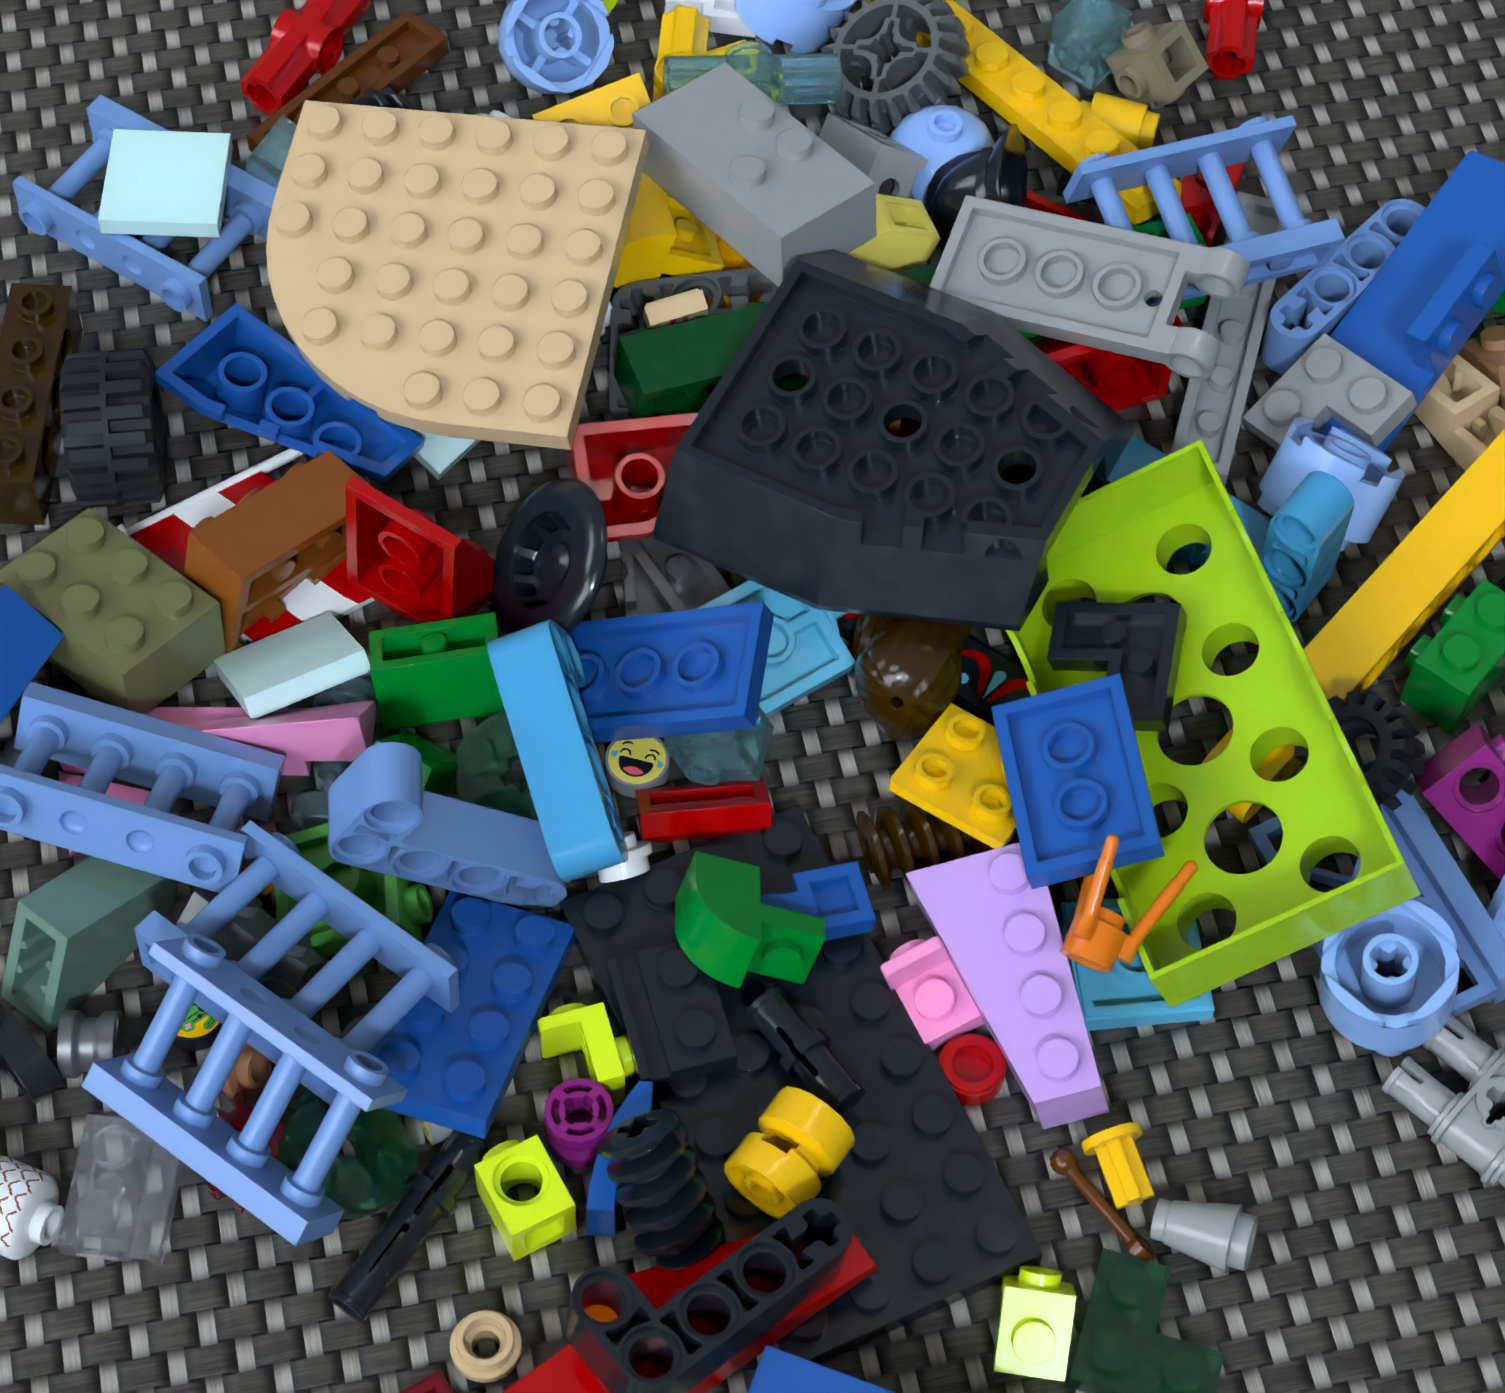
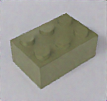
M89 507L0 570V587L3 585L10 587L65 635L47 661L103 703L146 715L213 664L214 660L226 654L220 603Z

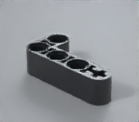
M825 1198L806 1200L798 1204L658 1309L651 1304L634 1282L621 1271L610 1267L593 1268L583 1273L573 1286L565 1321L566 1337L572 1348L610 1393H687L824 1289L837 1277L852 1239V1220L846 1210L834 1201ZM804 1241L809 1246L802 1251L799 1262H797L796 1259ZM754 1276L766 1278L774 1284L777 1290L766 1293L756 1291L747 1284L745 1279ZM591 1305H604L611 1308L618 1318L610 1322H600L588 1316L584 1309ZM704 1317L719 1325L722 1332L716 1335H705L693 1329L689 1321L694 1318ZM638 1360H650L660 1365L665 1375L649 1379L635 1372L631 1364Z

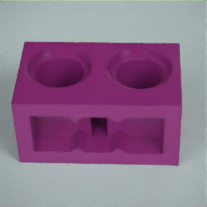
M1477 722L1424 762L1422 776L1417 775L1422 794L1501 881L1505 874V830L1502 829L1505 823V736L1500 733L1492 739ZM1486 768L1492 771L1490 777L1480 785L1468 786L1460 782L1463 775L1471 769Z

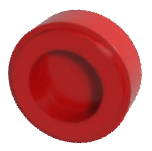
M963 1034L951 1039L943 1047L938 1062L961 1104L981 1105L992 1100L1000 1092L1006 1074V1059L999 1046L993 1040L979 1034Z

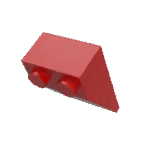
M353 475L345 484L347 583L372 596L374 600L415 624L475 615L492 593L494 559L490 558L486 551L474 541L460 539L436 525L432 518L423 511L402 505Z

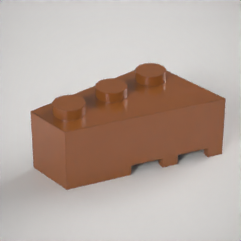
M330 450L307 463L299 462L287 471L284 477L262 490L254 489L248 492L237 505L215 518L212 516L204 518L190 532L187 539L188 547L183 576L220 603L226 653L242 647V644L238 642L239 637L261 617L264 616L273 623L286 612L285 605L280 601L306 578L316 585L347 558L345 484L352 475L368 485L370 484Z

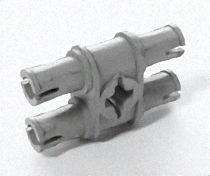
M1451 1014L1445 1026H1442L1434 1037L1422 1044V1046L1426 1050H1430L1469 1081V1091L1466 1094L1462 1091L1457 1095L1427 1073L1410 1056L1402 1061L1401 1068L1397 1066L1381 1090L1391 1095L1430 1127L1427 1134L1431 1136V1141L1436 1145L1441 1142L1482 1175L1480 1179L1485 1185L1489 1183L1493 1187L1500 1183L1505 1187V1116L1500 1120L1496 1119L1490 1125L1486 1123L1489 1117L1493 1116L1496 1112L1500 1113L1505 1108V1049L1500 1047L1496 1051Z

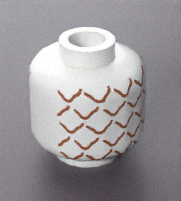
M0 1155V1255L11 1260H18L29 1256L40 1245L46 1246L54 1240L63 1222L64 1209L61 1205H58L59 1190L56 1180L44 1171Z

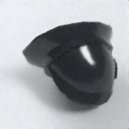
M1012 124L1005 130L994 146H988L979 151L956 156L943 164L935 172L928 186L926 197L927 212L935 222L943 224L952 231L966 195L1026 208L1028 167L1025 143L1017 124Z

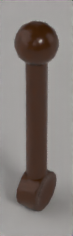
M1061 1148L1053 1152L1050 1158L1052 1170L1058 1175H1066L1124 1241L1130 1255L1140 1264L1146 1265L1155 1256L1151 1246L1131 1230L1077 1168V1158L1072 1151Z

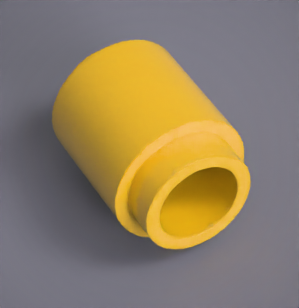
M1095 92L1092 102L1081 101L1083 105L1138 149L1142 150L1152 147L1160 114L1147 111V104L1100 92Z

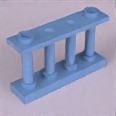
M100 94L86 108L93 144L48 190L20 175L12 182L19 207V217L34 233L41 236L47 234L160 296L172 309L178 312L187 311L207 322L213 316L207 278L248 234H257L267 240L268 221L277 188L230 164L223 216L229 219V221L221 228L220 238H212L186 266L161 253L176 236L144 235L140 240H137L128 234L101 233L98 223L100 208L91 215L69 202L108 163L113 130H168Z
M1293 115L1270 120L1267 116H1260L1246 121L1238 128L1112 157L1108 153H1098L1089 156L1077 165L1063 192L1066 203L1094 197L1105 225L1134 231L1118 192L1148 185L1170 239L1206 247L1204 244H1198L1172 181L1174 178L1201 172L1230 240L1227 244L1217 247L1233 250L1244 256L1250 263V270L1244 286L1324 267L1345 240L1337 218L1313 223L1311 219L1304 218L1279 159L1278 153L1297 126ZM1255 161L1283 228L1281 231L1260 236L1259 232L1251 230L1225 168L1226 166ZM1188 283L1182 301L1207 294L1199 290L1194 284ZM1151 297L1147 300L1146 304L1148 306H1157L1161 303L1162 299Z
M30 682L22 695L14 749L21 750L22 752L13 767L0 764V830L220 893L241 873L248 836L235 832L243 815L268 822L274 809L285 756ZM49 759L87 770L78 787L40 776ZM114 778L152 789L144 805L108 796L105 793ZM178 796L217 807L209 824L170 814Z
M251 820L241 828V834L248 836L245 850L246 865L248 867L188 924L179 922L174 925L153 910L134 928L142 965L170 985L176 974L148 955L153 943L187 937L189 934H197L212 939L271 883L298 904L238 962L229 960L233 965L258 982L322 920L350 941L290 1000L282 998L286 1003L311 1019L372 957L402 978L343 1039L335 1037L352 1050L369 1053L425 995L449 1013H452L460 1005L458 969L446 951L433 943L422 944L305 860L298 848L286 836L277 832L271 835ZM200 991L193 1002L223 1025L229 1012ZM252 1030L246 1043L274 1064H277L283 1051ZM307 1069L300 1081L302 1085L329 1105H331L338 1092Z
M189 934L187 937L154 942L148 955L176 975L136 1054L132 1053L93 1062L82 1087L294 1246L333 1234L345 1210L325 1196V1188L322 1186L326 1175L361 1109L368 1112L400 1103L406 1096L408 1089L388 1076L389 1069L380 1059L363 1051L352 1050L224 958L226 955L225 950L213 940L201 935ZM200 991L229 1013L189 1092H185L164 1077L165 1070L161 1065ZM252 1030H254L283 1051L241 1132L217 1116L218 1110L214 1104ZM307 1069L338 1092L297 1170L292 1171L270 1155L271 1149L267 1144Z

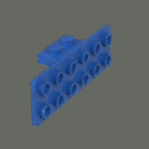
M1469 151L1330 335L1332 339L1414 394L1417 406L1376 447L1383 453L1505 290V163L1476 151ZM1332 417L1317 432L1327 436L1331 427L1334 426L1360 438Z

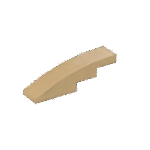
M1458 354L1414 411V414L1440 445L1465 471L1505 429V410L1498 405L1501 388Z

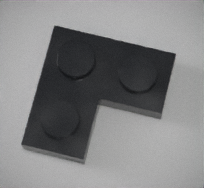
M1057 602L1047 660L1052 669L1056 671L1107 672L1106 677L1120 673L1135 731L1169 732L1187 615L1180 603Z

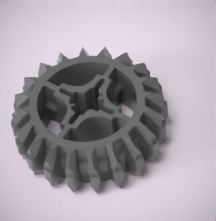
M861 0L862 8L856 13L843 10L846 21L843 27L829 28L831 38L835 43L821 48L823 59L827 63L821 66L819 71L821 72L822 80L826 83L823 87L826 91L825 95L836 106V111L841 117L872 127L888 136L893 128H896L908 114L921 111L924 106L947 105L944 101L947 96H962L961 86L957 79L970 75L969 65L965 59L972 53L970 51V44L965 38L966 29L959 17L954 16V11L946 1L876 0L872 2L871 0ZM918 31L931 35L930 48L921 47L916 41ZM861 75L870 76L874 83L872 92L861 90Z

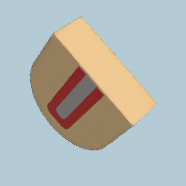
M698 288L646 303V306H644V320L647 328L651 329L686 322L700 315H708V306L702 289L698 290Z

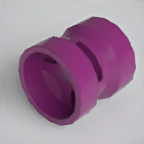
M575 1078L563 1081L556 1086L546 1099L544 1119L549 1151L559 1163L568 1168L583 1170L594 1167L598 1155V1141L607 1132L614 1117V1106L611 1096L602 1085L590 1079ZM578 1111L586 1112L585 1115H584V1114L573 1115L572 1113L578 1112Z

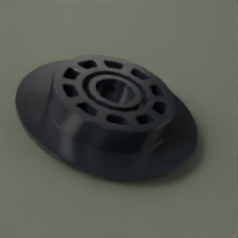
M559 478L548 481L527 496L509 520L497 549L492 586L496 615L506 635L547 620L554 621L570 634L594 603L603 584L608 562L607 525L601 502L596 493L586 483L574 478Z

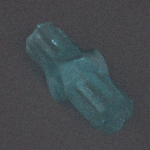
M746 41L732 46L725 55L664 57V96L726 62L778 105L839 103L841 66L838 53L772 54L769 47L763 43Z

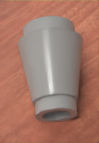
M1160 1198L1153 1215L1150 1239L1163 1242L1164 1245L1224 1273H1227L1230 1267L1246 1271L1256 1238L1258 1216L1243 1212V1205L1182 1200L1170 1201Z

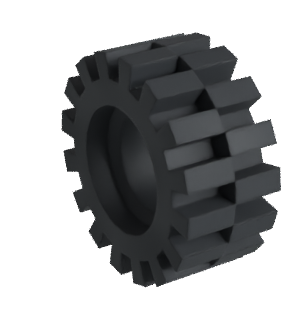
M1358 691L1347 692V703L1337 695L1327 699L1349 744L1362 734L1376 735L1380 744L1379 752L1375 762L1363 775L1380 810L1381 804H1384L1392 811L1403 805L1396 797V794L1403 790L1411 796L1417 788L1415 784L1408 780L1410 773L1420 776L1423 774L1425 765L1415 758L1416 755L1425 754L1424 743L1415 737L1420 734L1415 724L1407 719L1408 717L1377 695L1368 693L1367 697H1365ZM1295 746L1294 757L1304 763V765L1296 767L1297 774L1304 768L1309 756V750L1302 746Z

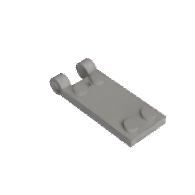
M966 195L929 287L991 310L1016 330L1162 363L1181 376L1201 380L1211 376L1221 344L1213 335L1203 330L1192 327L1172 326L1188 283L1194 284L1199 290L1215 298L1224 300L1236 299L1241 295L1250 270V263L1241 254L1227 248L1204 247ZM1151 297L1162 299L1161 303L1157 306H1148L1146 304L1147 300Z

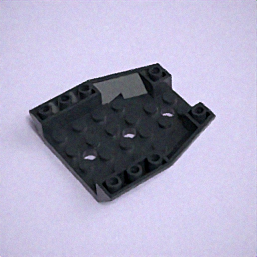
M832 249L802 257L795 261L678 444L672 459L653 536L656 540L818 610L1020 631L1049 581L1048 552L1092 476L1094 475L1103 480L1108 479L1134 433V426L995 312ZM793 373L803 374L809 378L808 383L796 391H784L776 386L782 377L792 375ZM903 418L914 419L921 424L917 432L907 437L893 436L887 431L891 423ZM1015 464L1027 465L1035 471L1034 476L1029 481L1021 484L1008 483L1000 477L1007 467Z

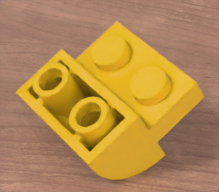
M642 172L613 287L620 289L631 282L658 279L661 273L675 277L722 271L724 263L715 233Z

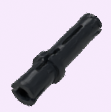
M453 1130L451 1132L452 1135L422 1174L415 1172L405 1183V1189L408 1191L378 1232L371 1238L366 1248L347 1271L337 1287L328 1294V1298L345 1314L364 1323L371 1309L383 1296L401 1270L408 1264L410 1258L441 1217L450 1218L458 1207L455 1198L475 1172L474 1165L481 1162L484 1155L489 1151L488 1147L479 1138ZM445 1174H449L419 1215H415ZM401 1232H406L377 1272L371 1275V1271Z

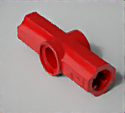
M307 0L299 10L293 7L286 8L275 21L271 31L270 45L240 80L242 94L254 104L257 110L273 115L300 92L315 72L324 75L337 64L342 53L345 35L372 4V0Z
M1205 0L1203 23L1208 24L1204 60L1209 67L1208 69L1214 73L1215 78L1235 80L1244 73H1251L1256 54V30L1259 29L1264 0Z

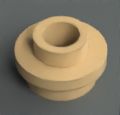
M482 1310L471 1313L464 1317L452 1332L450 1354L453 1364L463 1376L472 1381L489 1383L500 1380L513 1371L521 1357L522 1342L520 1332L515 1323L500 1312ZM484 1339L494 1340L500 1346L498 1352L490 1358L478 1357L474 1354L473 1348L479 1341Z

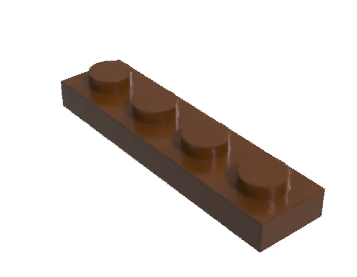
M407 9L247 134L249 150L282 174L305 100L349 104V96L358 99L363 96L366 89L370 86L378 92L390 86L396 93H399L449 53L448 37Z

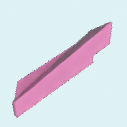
M359 701L312 708H280L256 719H251L242 707H155L146 715L284 755L285 761L281 776H309L312 761L353 762L364 750L372 746L377 707L375 701ZM59 762L63 772L85 774L87 771L83 768Z

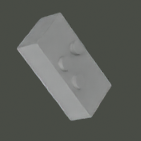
M726 62L632 113L633 128L646 130L650 144L643 173L777 287L781 285L797 259L832 249L848 254L876 237V183Z

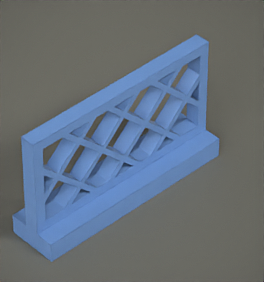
M1375 760L1364 765L1363 773L1372 766ZM1400 790L1396 797L1403 805L1394 811L1384 804L1380 806L1388 827L1421 895L1413 898V900L1430 907L1449 925L1457 943L1460 967L1464 969L1474 985L1456 995L1451 1014L1457 1016L1490 999L1495 1005L1505 1000V939L1413 794L1410 796L1403 790ZM1278 816L1248 829V839L1264 866L1270 863L1277 854L1270 840L1283 834L1282 824ZM1357 858L1352 877L1314 867L1310 875V881L1336 888L1345 885L1357 877L1361 859ZM1324 939L1312 944L1320 959Z

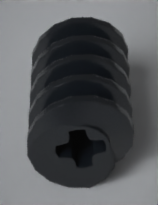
M656 1109L633 1116L606 1132L599 1139L597 1149L604 1158H613L607 1165V1175L613 1182L622 1183L616 1189V1198L622 1206L631 1207L626 1212L625 1221L630 1229L639 1231L635 1236L634 1242L636 1250L642 1255H657L656 1264L662 1269L679 1270L709 1257L722 1244L725 1239V1231L722 1221L716 1216L714 1199L707 1192L705 1175L698 1168L696 1151L688 1143L689 1135L686 1125L679 1119L680 1116L676 1111Z

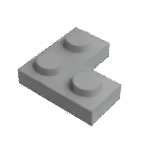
M1323 333L1242 418L1247 430L1276 450H1278L1293 420L1297 417L1316 420L1311 429L1313 432H1318L1332 417L1360 438L1377 447L1417 406L1413 392Z

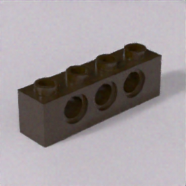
M11 283L0 334V523L46 524L62 441L60 375L66 356L72 353H79L83 332L72 286Z

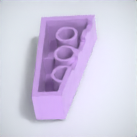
M1020 842L905 873L921 911L936 936H940L954 967L983 1018L984 1024L999 1046L1007 1065L1043 1129L1109 1113L1108 1103L1069 959L1060 953L1064 940L1049 885L1036 889L1031 888L1026 876Z

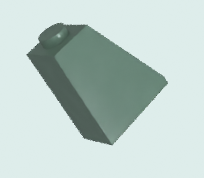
M90 856L21 898L17 904L0 996L49 1034L59 1027L61 1014L64 1010H76L138 948L134 928L153 910L166 919L172 914L179 881Z

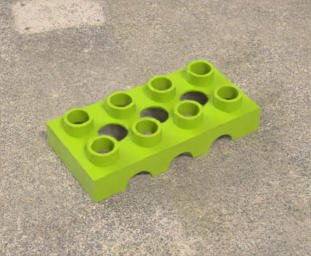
M1202 439L1080 498L1047 554L1049 581L1021 630H1006L1029 681L1026 682L1031 696L1106 677L1107 672L1056 671L1052 669L1047 660L1057 602H1069L1076 598L1087 597L1102 603H1132L1145 596L1160 595L1180 603L1187 615L1173 706L1189 698L1209 697L1224 704L1230 711L1233 719V733L1227 747L1214 759L1199 765H1183L1170 760L1160 748L1158 731H1135L1153 807L1164 801L1177 800L1186 803L1188 811L1181 827L1174 833L1161 838L1165 856L1111 870L1110 875L1119 895L1117 902L1123 917L1126 919L1129 931H1131L1187 861H1194L1198 865L1197 872L1185 885L1183 891L1147 934L1138 948L1150 981L1171 1008L1178 1006L1421 895ZM1191 543H1204L1212 547L1209 558L1196 571L1182 575L1166 571L1169 559L1179 548ZM1236 642H1251L1259 646L1256 660L1242 673L1222 676L1212 672L1216 656L1226 646ZM1284 745H1299L1309 750L1307 763L1293 778L1273 782L1260 777L1262 762L1274 749ZM1240 803H1256L1269 808L1278 816L1283 829L1282 844L1273 860L1265 867L1248 874H1232L1219 869L1211 862L1206 851V835L1213 820L1225 809ZM1343 852L1353 854L1361 859L1360 870L1355 880L1327 893L1310 887L1311 872L1315 865L1324 857ZM1212 909H1227L1236 913V926L1229 938L1205 949H1197L1188 945L1190 927L1201 914Z

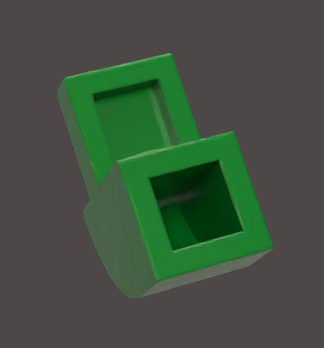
M696 851L675 898V933L683 952L704 973L736 988H740L747 971L804 985L826 939L824 918L761 903L759 866Z

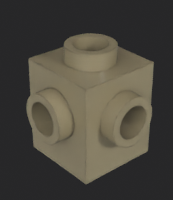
M1184 20L1153 26L1150 21L1138 23L1120 36L1122 44L1105 58L1115 77L1118 89L1127 100L1143 104L1154 102L1158 107L1167 105L1182 96L1186 88L1209 68Z

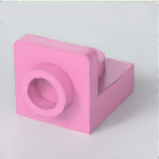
M935 936L927 941L924 939L909 941L897 948L891 954L890 960L880 966L889 988L896 990L924 1044L928 1043L932 1051L947 1044L951 1039L966 1034L984 1024L983 1018L954 967L940 936Z

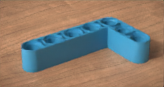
M1132 435L1108 479L1103 480L1093 475L1081 498L1167 455ZM1321 471L1308 473L1272 519H1269L1229 494L1290 623L1295 622L1332 577L1354 509L1353 496L1344 483L1336 477ZM1191 543L1179 548L1173 556L1197 570L1209 558L1212 547L1204 543Z

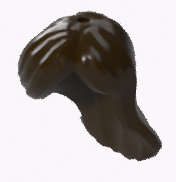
M860 615L853 633V658L856 661L854 673L857 680L856 690L862 707L888 738L901 741L904 739H915L917 736H925L938 720L939 713L944 711L953 702L962 681L960 659L962 649L972 626Z

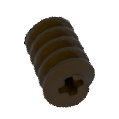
M909 801L903 802L899 818L889 805L878 807L875 813L874 824L864 811H857V831L862 854L871 874L874 873L883 890L891 889L893 869L900 868L909 884L905 873L918 870V864L925 863L927 867L943 863L945 858L956 860L969 856V853L975 852L978 854L994 849L925 810L923 812L922 808Z

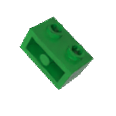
M1485 579L1480 582L1468 598L1461 593L1453 598L1439 620L1438 624L1442 626V629L1434 638L1427 634L1421 636L1404 662V665L1411 669L1399 700L1450 734L1456 731L1505 671V592Z
M496 612L369 631L370 673L383 730L403 727L415 728L429 723L468 717L481 718L490 714L505 712L487 648L488 641L500 637Z

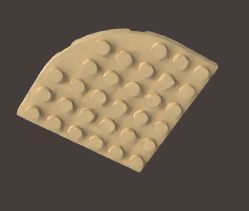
M305 100L274 196L268 221L266 243L268 277L273 298L289 336L300 354L317 375L338 394L348 401L353 398L362 405L375 410L379 418L390 423L424 433L448 437L571 450L650 145L646 130Z

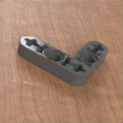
M756 268L640 280L621 287L612 299L610 322L609 407L614 421L633 419L615 379L614 369L619 337L630 335L640 330L636 328L632 317L636 315L639 306H646V303L698 288V290L702 289L704 296L713 298V303L708 309V315L712 316L742 309L750 305L749 303L753 300V294L759 292L764 293L761 294L760 302L768 303L779 287ZM725 295L732 296L729 297L731 303V307L729 308L726 307V303L723 297ZM643 309V325H644V328H647L646 323H645V320H644V309Z

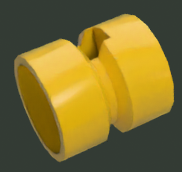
M786 1086L778 1092L760 1116L758 1126L761 1133L751 1132L744 1137L724 1164V1172L731 1184L748 1201L765 1213L779 1219L798 1204L817 1196L821 1190V1182L818 1176L826 1177L834 1173L853 1147L855 1136L845 1120L827 1103L802 1089Z

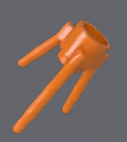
M1109 834L1105 839L1094 874L1084 876L1074 918L1060 953L1083 966L1106 974L1111 973L1116 959L1132 964L1140 943L1197 872L1198 865L1196 862L1190 860L1184 864L1128 935H1126L1122 931L1126 919L1109 909L1101 907L1119 845L1118 836L1116 834Z

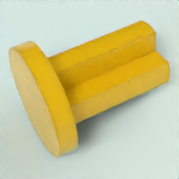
M1130 1122L1108 1128L1088 1137L1081 1143L1085 1155H1096L1117 1210L1127 1206L1139 1205L1143 1203V1200L1155 1196L1135 1140L1143 1134L1138 1122Z

